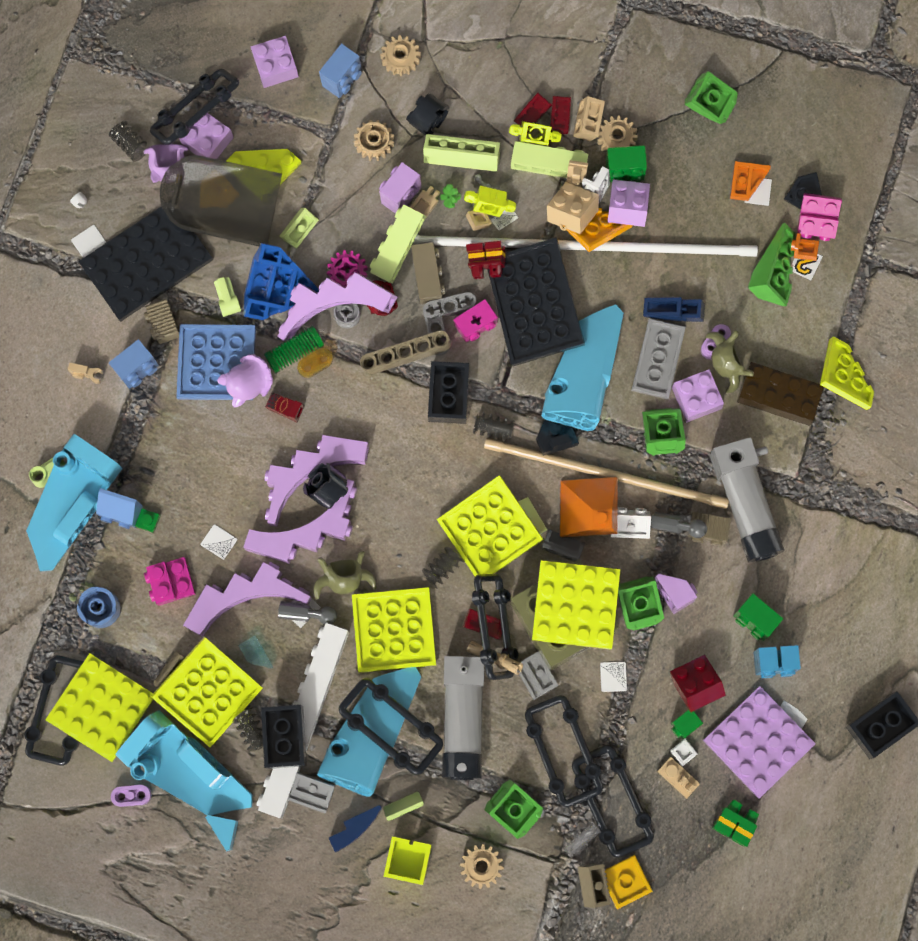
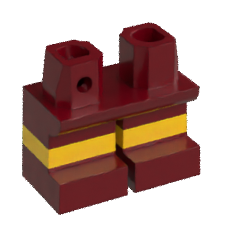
M502 241L466 244L469 258L468 267L471 269L474 279H483L485 269H490L491 277H501L502 268H505V245Z

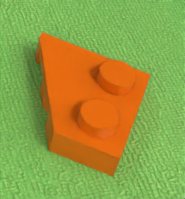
M735 161L730 199L749 201L770 171L771 166Z

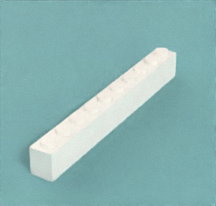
M328 623L324 627L321 626L318 638L320 640L318 646L314 645L311 653L313 660L311 664L308 663L304 672L307 675L305 682H301L299 685L298 693L300 695L298 701L295 700L293 702V705L303 706L306 752L349 635L348 630ZM301 767L276 768L272 770L271 776L267 775L264 782V787H266L264 795L260 794L257 801L258 811L283 819L296 775Z

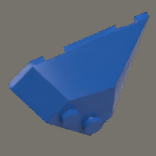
M261 243L253 257L244 293V317L264 320L276 313L290 310L296 304L290 300L291 292L299 283L306 285L317 293L319 289L280 247Z

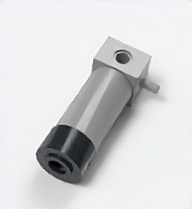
M751 437L716 447L710 454L717 480H722L748 563L764 561L785 551L756 469L759 464L757 456L768 454V449L766 446L755 449Z
M445 656L442 778L464 781L482 779L481 740L484 665L480 657Z

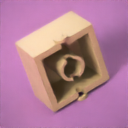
M565 182L547 205V221L560 226V229L563 231L568 229L581 234L599 211V194Z

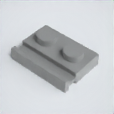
M539 651L520 662L523 663V668L519 672V676L533 700L558 686Z
M298 772L289 801L326 813L335 785Z

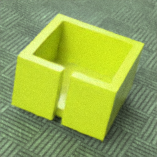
M392 836L383 877L424 885L432 845L413 841V845H411V840Z

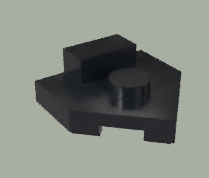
M817 172L799 176L789 193L785 196L784 201L801 210L804 193L822 195Z
M546 419L536 438L543 456L572 448L579 444L572 427Z

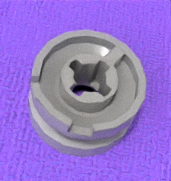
M343 304L334 307V318L340 327L347 329L357 325L360 320V310L357 304ZM349 311L350 313L345 317L344 312Z

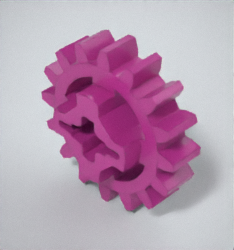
M343 250V255L337 252L336 259L331 257L333 264L327 265L328 269H330L327 271V275L331 276L329 279L334 280L345 288L347 287L348 278L354 272L366 278L368 276L364 272L368 270L367 265H364L366 263L365 259L360 260L361 256L359 253L354 256L352 250L350 254Z

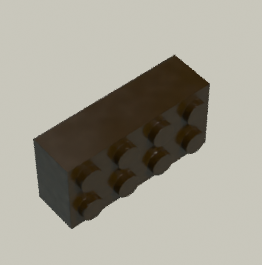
M750 362L747 370H752L754 375L745 376L737 403L810 426L814 420L824 386Z

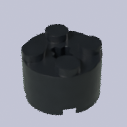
M428 93L425 97L421 95L415 103L417 105L416 108L406 118L410 125L425 136L426 134L433 135L434 132L432 130L435 127L439 128L449 112L446 110L449 109V106L433 94Z
M320 463L314 467L307 476L310 478L308 484L304 483L303 486L305 495L327 509H331L340 497H344L348 492V487H346L347 477L329 463H326V465Z

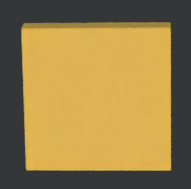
M635 855L605 869L608 893L616 909L653 892Z

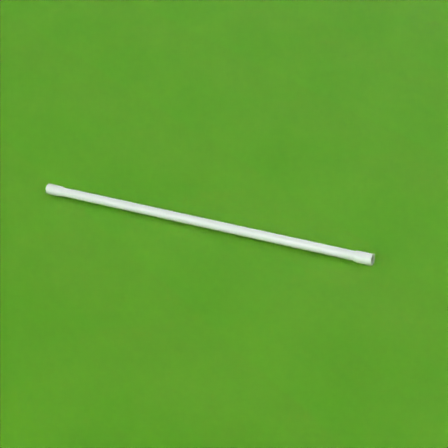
M417 235L412 245L433 242L435 246H466V244L502 241L505 248H523L545 240ZM558 240L561 250H586L578 241ZM606 242L592 251L718 254L757 257L758 246Z

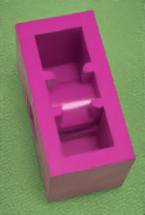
M484 299L453 319L454 326L465 342L470 340L472 342L478 339L485 330L490 331L495 328L496 323H498V317ZM473 321H480V325H477L476 323L473 324Z

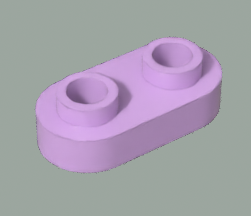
M723 324L716 325L711 331H723L726 340L731 335L729 327ZM706 338L701 347V354L704 358L711 360L713 351H709L708 346L715 348L716 344L714 340Z
M144 785L121 786L112 791L111 801L119 807L145 805L150 801L152 794L151 790ZM141 791L145 793V797L143 799L139 798V793ZM121 793L125 794V799L123 801L119 799V795Z

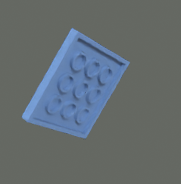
M180 324L176 398L181 400H233L226 386L219 384L217 380L222 374L228 373L234 366L242 364L240 359L248 354L255 355L256 326Z

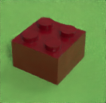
M705 654L670 671L673 684L690 713L726 696L723 683Z

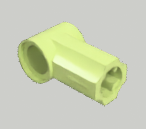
M222 277L217 279L214 284L223 317L241 312V307L237 295L234 293L230 278Z
M53 458L41 466L33 467L30 470L29 478L36 487H45L54 466ZM63 459L60 462V466H64L66 464L63 461ZM44 474L41 480H35L37 475Z

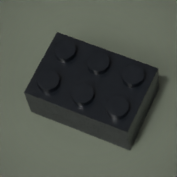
M431 361L428 422L467 423L469 363Z
M896 691L847 725L846 729L870 760L917 728L918 718L898 691Z
M303 706L262 707L264 768L276 769L307 766Z

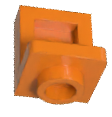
M797 233L796 240L792 239L791 251H794V258L816 261L819 241L800 239L801 233Z

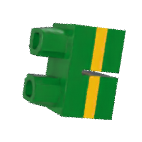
M732 800L727 808H723L712 829L729 837V839L739 845L748 847L757 828L756 822L759 814L749 809L745 817L738 815L742 804Z

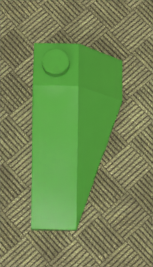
M783 223L754 269L748 285L750 291L757 298L780 306H787L792 289V284L789 283V274L793 273L790 260L794 256V251H791L792 239H795V233L786 223Z

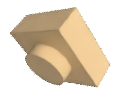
M468 211L466 214L473 231L489 228L491 225L487 214L476 211Z

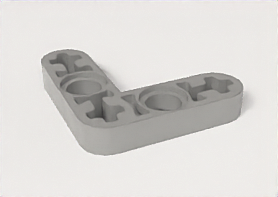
M466 292L427 302L423 307V315L428 334L433 333L430 329L433 324H439L441 330L445 331L442 318L464 313L475 306V295ZM465 298L473 300L471 301L470 306H467L466 303H463L465 302ZM458 299H459L460 303H463V304H460L461 308H459V309H458V302H457ZM447 302H453L455 308L448 311L444 308V305ZM438 304H441V309H442L443 313H440V309H439V305H438ZM429 307H432L433 309H439L435 310L433 315H431L430 312H426L429 311ZM440 338L441 343L444 344L446 342V338ZM448 350L442 353H438L437 355H444L448 352Z

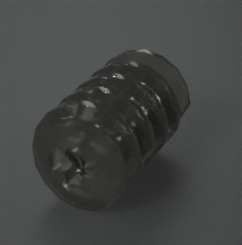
M122 121L110 130L109 137L116 142L117 146L121 147L123 152H126L128 157H131L133 162L139 161L146 155L144 150L146 149L147 142H141L142 137L137 136L138 133L132 131L133 128L131 126H127V121Z
M482 412L480 416L477 414L473 434L480 430V436H484L487 432L488 438H491L494 434L495 440L502 436L503 442H506L508 438L511 441L515 420L508 424L506 417L500 422V416L493 420L492 414L486 418L485 412Z
M449 547L444 548L446 554L439 553L440 559L436 557L433 559L434 564H427L429 570L422 569L425 578L436 589H438L435 584L436 582L443 584L441 577L449 578L446 573L447 571L454 573L452 566L459 568L458 561L465 562L455 550Z
M251 707L239 713L232 722L233 724L240 723L236 729L237 731L243 730L240 734L241 738L247 737L244 740V744H251L247 750L257 751L263 748V734L261 735L262 727H257L261 721L253 720L257 714L249 713L253 709Z

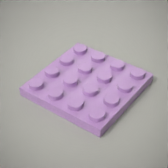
M760 686L703 740L758 799L815 745L814 741Z

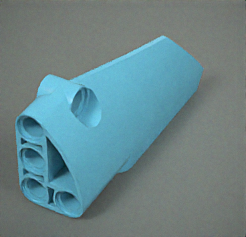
M616 304L579 321L585 345L564 352L545 393L541 415L544 419L585 431H593L600 421L605 391L611 378L624 314Z
M76 434L71 436L61 452L54 455L53 469L26 530L40 571L54 570L97 510L100 488L108 490L123 469L113 459ZM67 458V463L64 466H60L61 460Z
M410 667L375 677L372 681L376 685H385L388 688V694L408 710L421 675L416 667ZM368 687L351 712V714H360L368 728L391 747H394L405 718L385 701H376ZM346 720L327 748L317 775L357 794L370 797L375 791L389 754L361 731L351 730ZM332 747L340 748L341 754L333 753Z
M160 710L148 715L115 754L127 767L131 768L130 772L133 778L136 780L146 779L207 816L252 807V794L197 740L187 737Z

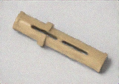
M471 641V644L467 647V652L480 657V652L483 650L482 645ZM497 652L498 658L494 664L498 668L509 670L516 675L520 674L523 663L509 658L507 654Z

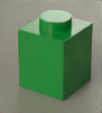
M687 710L671 723L673 726L671 730L677 738L681 736L684 739L700 727L703 722L694 711L690 713Z

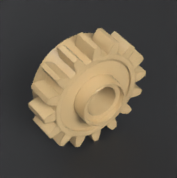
M399 35L397 40L391 37L392 42L386 40V47L381 48L383 52L380 54L382 65L386 66L387 72L391 70L394 76L395 74L403 76L406 73L409 75L411 70H416L415 65L420 64L419 58H421V53L418 52L419 46H415L414 39L409 42L408 36L402 39L401 35ZM400 54L405 55L402 58L397 57Z
M611 116L610 122L604 120L603 125H600V132L597 137L599 138L598 145L602 144L601 150L607 151V148L636 146L635 141H637L638 135H635L637 128L632 129L634 123L628 124V118L621 120L620 116L617 117V120H614ZM620 135L622 138L615 139L613 136Z
M369 120L367 124L363 122V126L357 128L358 134H354V139L356 140L354 145L357 147V153L362 152V158L368 156L369 161L373 157L379 161V156L385 159V153H391L390 147H394V142L392 141L394 140V134H391L392 129L387 128L386 123L381 124L379 120L376 122ZM372 138L378 139L376 142H371L370 140Z
M482 844L481 849L474 845L473 852L469 849L467 850L468 857L462 856L465 863H461L460 866L465 867V870L461 872V875H467L465 882L471 880L472 887L477 883L479 884V889L482 888L483 884L490 888L489 882L492 881L496 884L495 877L502 876L498 871L504 869V867L499 866L503 859L496 858L499 852L492 853L491 846L486 850L484 844ZM481 860L485 861L488 865L487 870L483 873L476 869L477 862Z

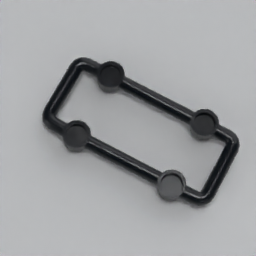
M218 69L211 75L203 74L199 78V86L171 110L163 109L157 114L158 121L151 126V135L165 145L172 144L178 138H184L189 134L190 128L217 104L230 99L232 96L231 92L239 86V79L225 69ZM222 76L231 82L227 87L224 85L218 86L215 89V97L185 123L182 121L176 122L173 125V133L169 137L158 131L162 126L170 125L174 120V116L203 91L212 89L219 77Z
M478 574L474 578L475 591L472 593V601L477 606L483 648L480 652V660L485 665L486 675L490 680L509 679L514 676L513 672L509 670L493 671V664L497 661L498 656L495 650L490 649L485 604L489 602L490 596L487 591L482 589V582L495 581L496 590L493 597L499 607L504 643L501 654H507L509 658L517 660L519 653L511 645L506 603L510 601L511 595L508 590L504 589L503 580L499 574Z
M56 655L50 659L48 668L41 673L40 679L43 686L32 726L27 728L24 733L27 740L25 753L29 758L64 766L69 763L72 752L78 749L79 741L69 735L62 741V746L65 749L63 758L33 751L35 742H38L42 737L39 726L50 686L57 681L58 676L55 672L57 663L80 668L84 661Z
M367 678L361 679L340 703L339 713L347 720V725L351 730L361 731L394 759V765L398 769L406 768L414 775L422 774L442 750L443 740L434 732L435 729L431 723L421 722L388 694L389 691L385 685H376ZM365 686L372 691V697L376 701H385L418 729V735L422 739L430 738L436 743L418 767L410 762L411 759L408 753L396 751L368 728L360 714H351L347 710V707Z
M558 695L529 707L525 711V719L528 724L526 732L530 738L534 739L550 779L549 790L556 794L560 805L571 807L601 794L603 791V784L600 779L601 768L592 759L577 722L579 714L577 710L571 707L567 697ZM559 703L564 708L563 719L566 723L570 724L587 765L585 774L593 780L595 788L569 799L565 798L563 793L565 784L561 779L557 778L541 738L542 727L535 723L533 714Z
M604 745L590 752L592 759L605 753L609 754L612 760L610 768L614 773L618 774L637 815L635 823L639 828L643 829L646 835L645 838L617 850L614 844L615 833L607 828L594 797L586 800L599 827L600 842L607 845L612 856L620 858L652 843L654 834L650 827L651 817L643 812L625 772L626 762L618 757L614 747ZM582 755L573 760L572 770L575 774V786L584 793L590 790V778L581 771L580 765L585 763Z

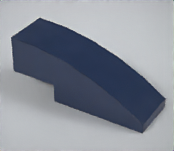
M681 297L644 298V317L670 321L704 322L705 303L702 299L683 300Z
M381 805L344 821L346 830L329 837L335 853L348 847L370 828L382 810Z

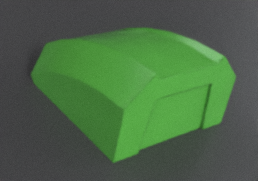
M707 71L701 74L695 81L685 99V105L700 115L722 124L727 121L736 105L738 93Z
M680 408L652 409L642 412L647 453L653 456L669 453L678 454L685 449L686 439Z
M643 577L619 584L618 600L627 629L638 630L657 625L664 619L656 580L653 577Z
M508 780L502 784L500 789L487 802L484 810L514 837L519 839L525 836L538 821L543 808L518 785Z

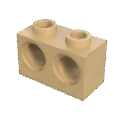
M589 96L580 101L573 137L589 142L598 137L605 101Z

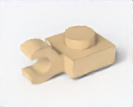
M69 363L68 371L72 374V377L77 379H84L86 377L96 384L101 383L99 379L94 378L97 373L103 374L101 369L89 368L88 366Z

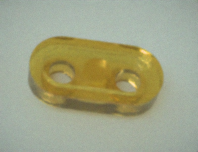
M321 348L303 358L297 366L299 374L304 378H311L328 368L333 362L332 353L326 348ZM322 357H327L325 362L320 361ZM307 366L311 367V370L308 372L304 371V368Z

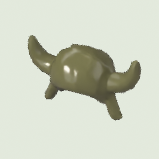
M736 330L727 340L718 332H709L705 336V338L714 340L716 344L711 356L715 371L720 376L729 378L730 386L726 393H733L737 390L740 384V375H754L752 370L745 369L739 362L734 348V340L739 336V332Z
M360 551L356 560H340L329 564L322 557H319L317 560L324 571V575L315 582V598L319 599L321 589L325 586H329L338 594L351 593L358 589L361 580L368 581L372 589L376 590L377 583L374 575L368 570L361 569L365 552Z

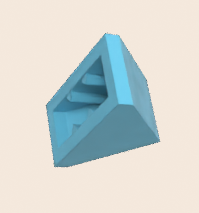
M212 815L206 816L205 818L225 850H232L238 821Z

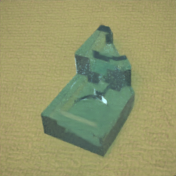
M256 635L238 645L249 663L270 669L273 668Z

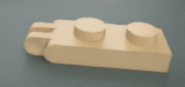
M432 186L427 191L422 190L410 208L425 215L427 218L439 202L437 197L440 195V192L436 190L431 195L434 190Z

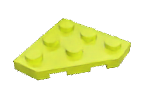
M288 149L235 151L223 163V167L264 202L301 164V160Z
M833 336L828 342L820 385L868 410L872 407L874 390L864 380L863 376L865 374L859 362H855L850 354L853 352L850 346Z

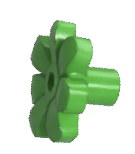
M447 184L443 188L444 194L440 195L441 200H445L444 206L448 208H454L455 203L461 199V194L458 193L457 188H453L452 184Z

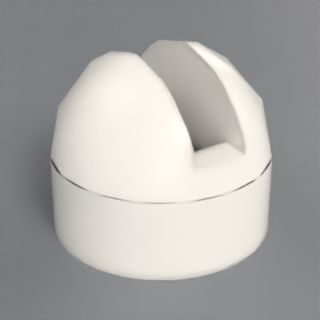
M78 192L70 202L77 208H83L87 203V198L82 192Z

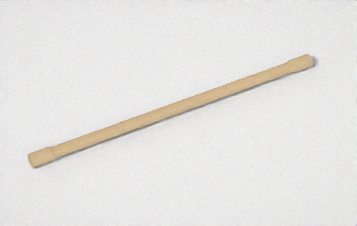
M488 437L485 441L484 448L496 452H504L603 478L617 477L619 482L706 503L710 506L726 510L728 507V498L710 495L551 454L543 456L539 451L504 443L503 441Z

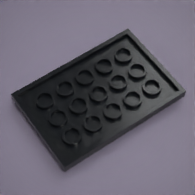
M170 200L78 262L121 322L213 261V258L176 205Z
M556 237L505 253V268H502L501 277H491L490 269H487L510 362L513 367L585 345L559 242Z

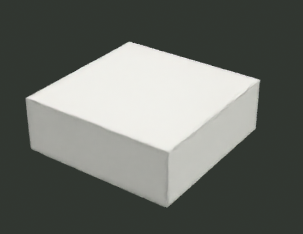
M686 738L670 750L681 766H684L698 754Z

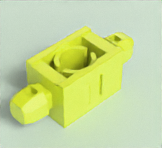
M522 121L521 127L520 125L512 124L509 128L510 134L520 135V141L548 145L549 140L551 142H560L562 135L556 131L551 132V126L541 125L540 123L535 124L534 122ZM534 128H538L540 133H543V136L539 135L537 138H532L531 134L527 133V130L532 131Z
M480 186L477 193L475 191H466L464 194V200L474 203L473 211L500 217L504 210L505 212H514L516 209L514 201L506 200L507 192Z

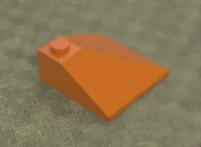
M617 477L561 481L560 537L617 534Z

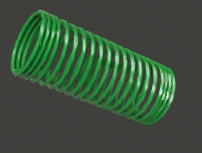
M311 325L307 328V331L304 330V332L301 331V334L298 333V336H292V339L289 338L283 344L281 343L278 345V348L275 347V350L272 348V351H267L264 353V356L274 373L277 374L280 372L279 367L283 370L282 365L286 369L284 362L288 367V362L292 365L290 359L295 363L291 354L296 362L298 360L295 354L301 360L297 351L304 358L300 349L307 356L302 346L309 355L310 353L306 346L311 353L312 350L308 343L313 351L315 349L312 343L317 350L318 347H323L324 343L314 326Z

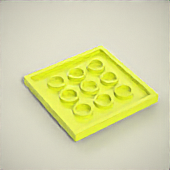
M500 475L437 519L474 576L478 574H495L543 540V537Z
M541 560L532 640L612 650L620 569Z
M429 587L352 595L358 673L436 666Z
M203 637L151 697L206 745L211 747L263 688L206 637Z
M89 653L45 720L113 762L116 757L115 754L128 739L153 701L151 697L153 693Z

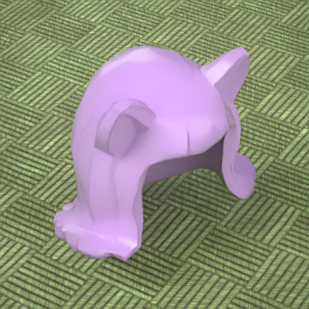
M159 144L146 148L144 154H149L148 164L151 170L150 177L152 182L160 181L168 184L177 179L185 181V157L183 153L188 151V148L179 144Z
M254 354L243 356L240 359L242 364L234 366L228 373L222 374L218 378V383L226 386L228 393L233 397V407L241 406L246 400L253 399L259 394L264 397L271 389L273 383L271 370L268 368L267 363L259 356Z

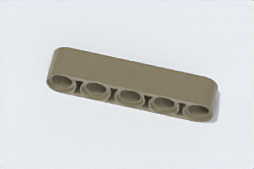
M436 331L365 354L360 359V365L368 374H376L445 352L450 349L452 340L445 331ZM445 337L446 342L443 345H439L438 340ZM423 343H428L426 350H420V346ZM410 349L409 355L402 356L403 350ZM386 355H392V359L389 362H384ZM373 360L374 365L371 368H366L367 362Z

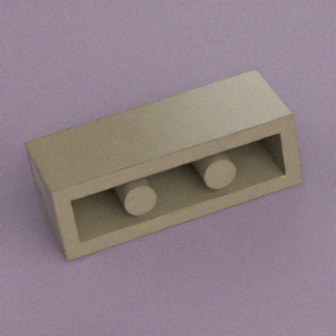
M433 242L411 245L420 304L442 299V295L445 294L444 283L440 284L439 277H442L441 265L437 266L436 259H440L438 248H434Z

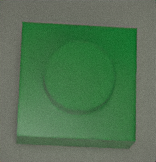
M142 508L135 527L155 533L161 515Z

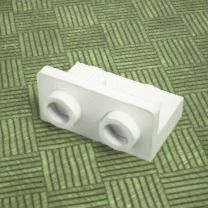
M603 166L600 172L595 173L592 181L586 178L582 180V188L599 194L600 203L610 186L609 169Z
M618 507L617 534H611V537L650 539V511H647L645 508L627 510V508Z

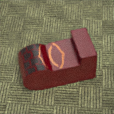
M271 393L265 408L297 423L304 406L296 400L293 401Z

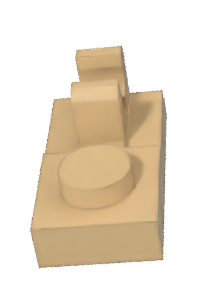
M570 160L566 182L582 188V180L586 178L588 163Z
M672 757L657 771L686 799L700 785Z

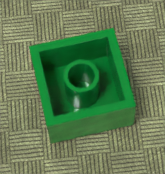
M645 146L607 148L605 162L606 168L609 169L610 182L613 179L631 182H641V180H644L647 169Z
M753 593L733 615L738 625L743 628L746 626L755 639L763 641L772 634L783 620L779 614Z

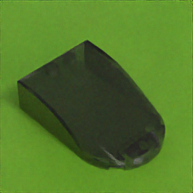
M187 156L181 158L173 166L171 165L165 172L160 185L161 206L168 215L169 220L184 230L260 247L261 243L268 244L282 173L204 156Z

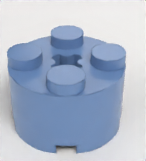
M91 587L85 590L77 604L80 618L95 628H106L112 625L121 613L118 598L112 592L102 587ZM98 604L102 605L100 611L96 610L98 609Z

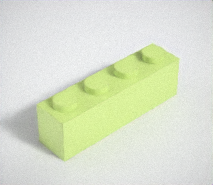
M426 134L423 148L424 163L497 171L500 159V142Z
M515 141L511 169L567 178L569 161L587 163L588 154L582 150L570 151L564 147L552 148L548 147V145H534L525 141Z
M403 205L402 208L399 207L395 214L397 219L394 225L391 224L386 233L388 237L385 242L382 241L378 249L380 253L377 259L374 258L370 264V273L392 284L426 218L425 215L406 205Z

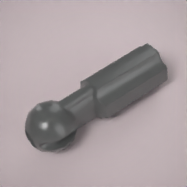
M655 512L651 518V528L677 534H680L682 531H688L694 538H702L707 532V525L700 519H695L689 523L685 522L683 517Z
M281 601L278 609V618L308 622L313 618L319 619L325 625L326 623L333 624L336 621L337 612L329 606L323 607L321 610H313L308 604Z

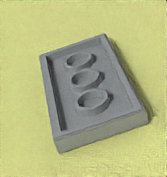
M651 318L648 319L631 391L669 399L685 326Z

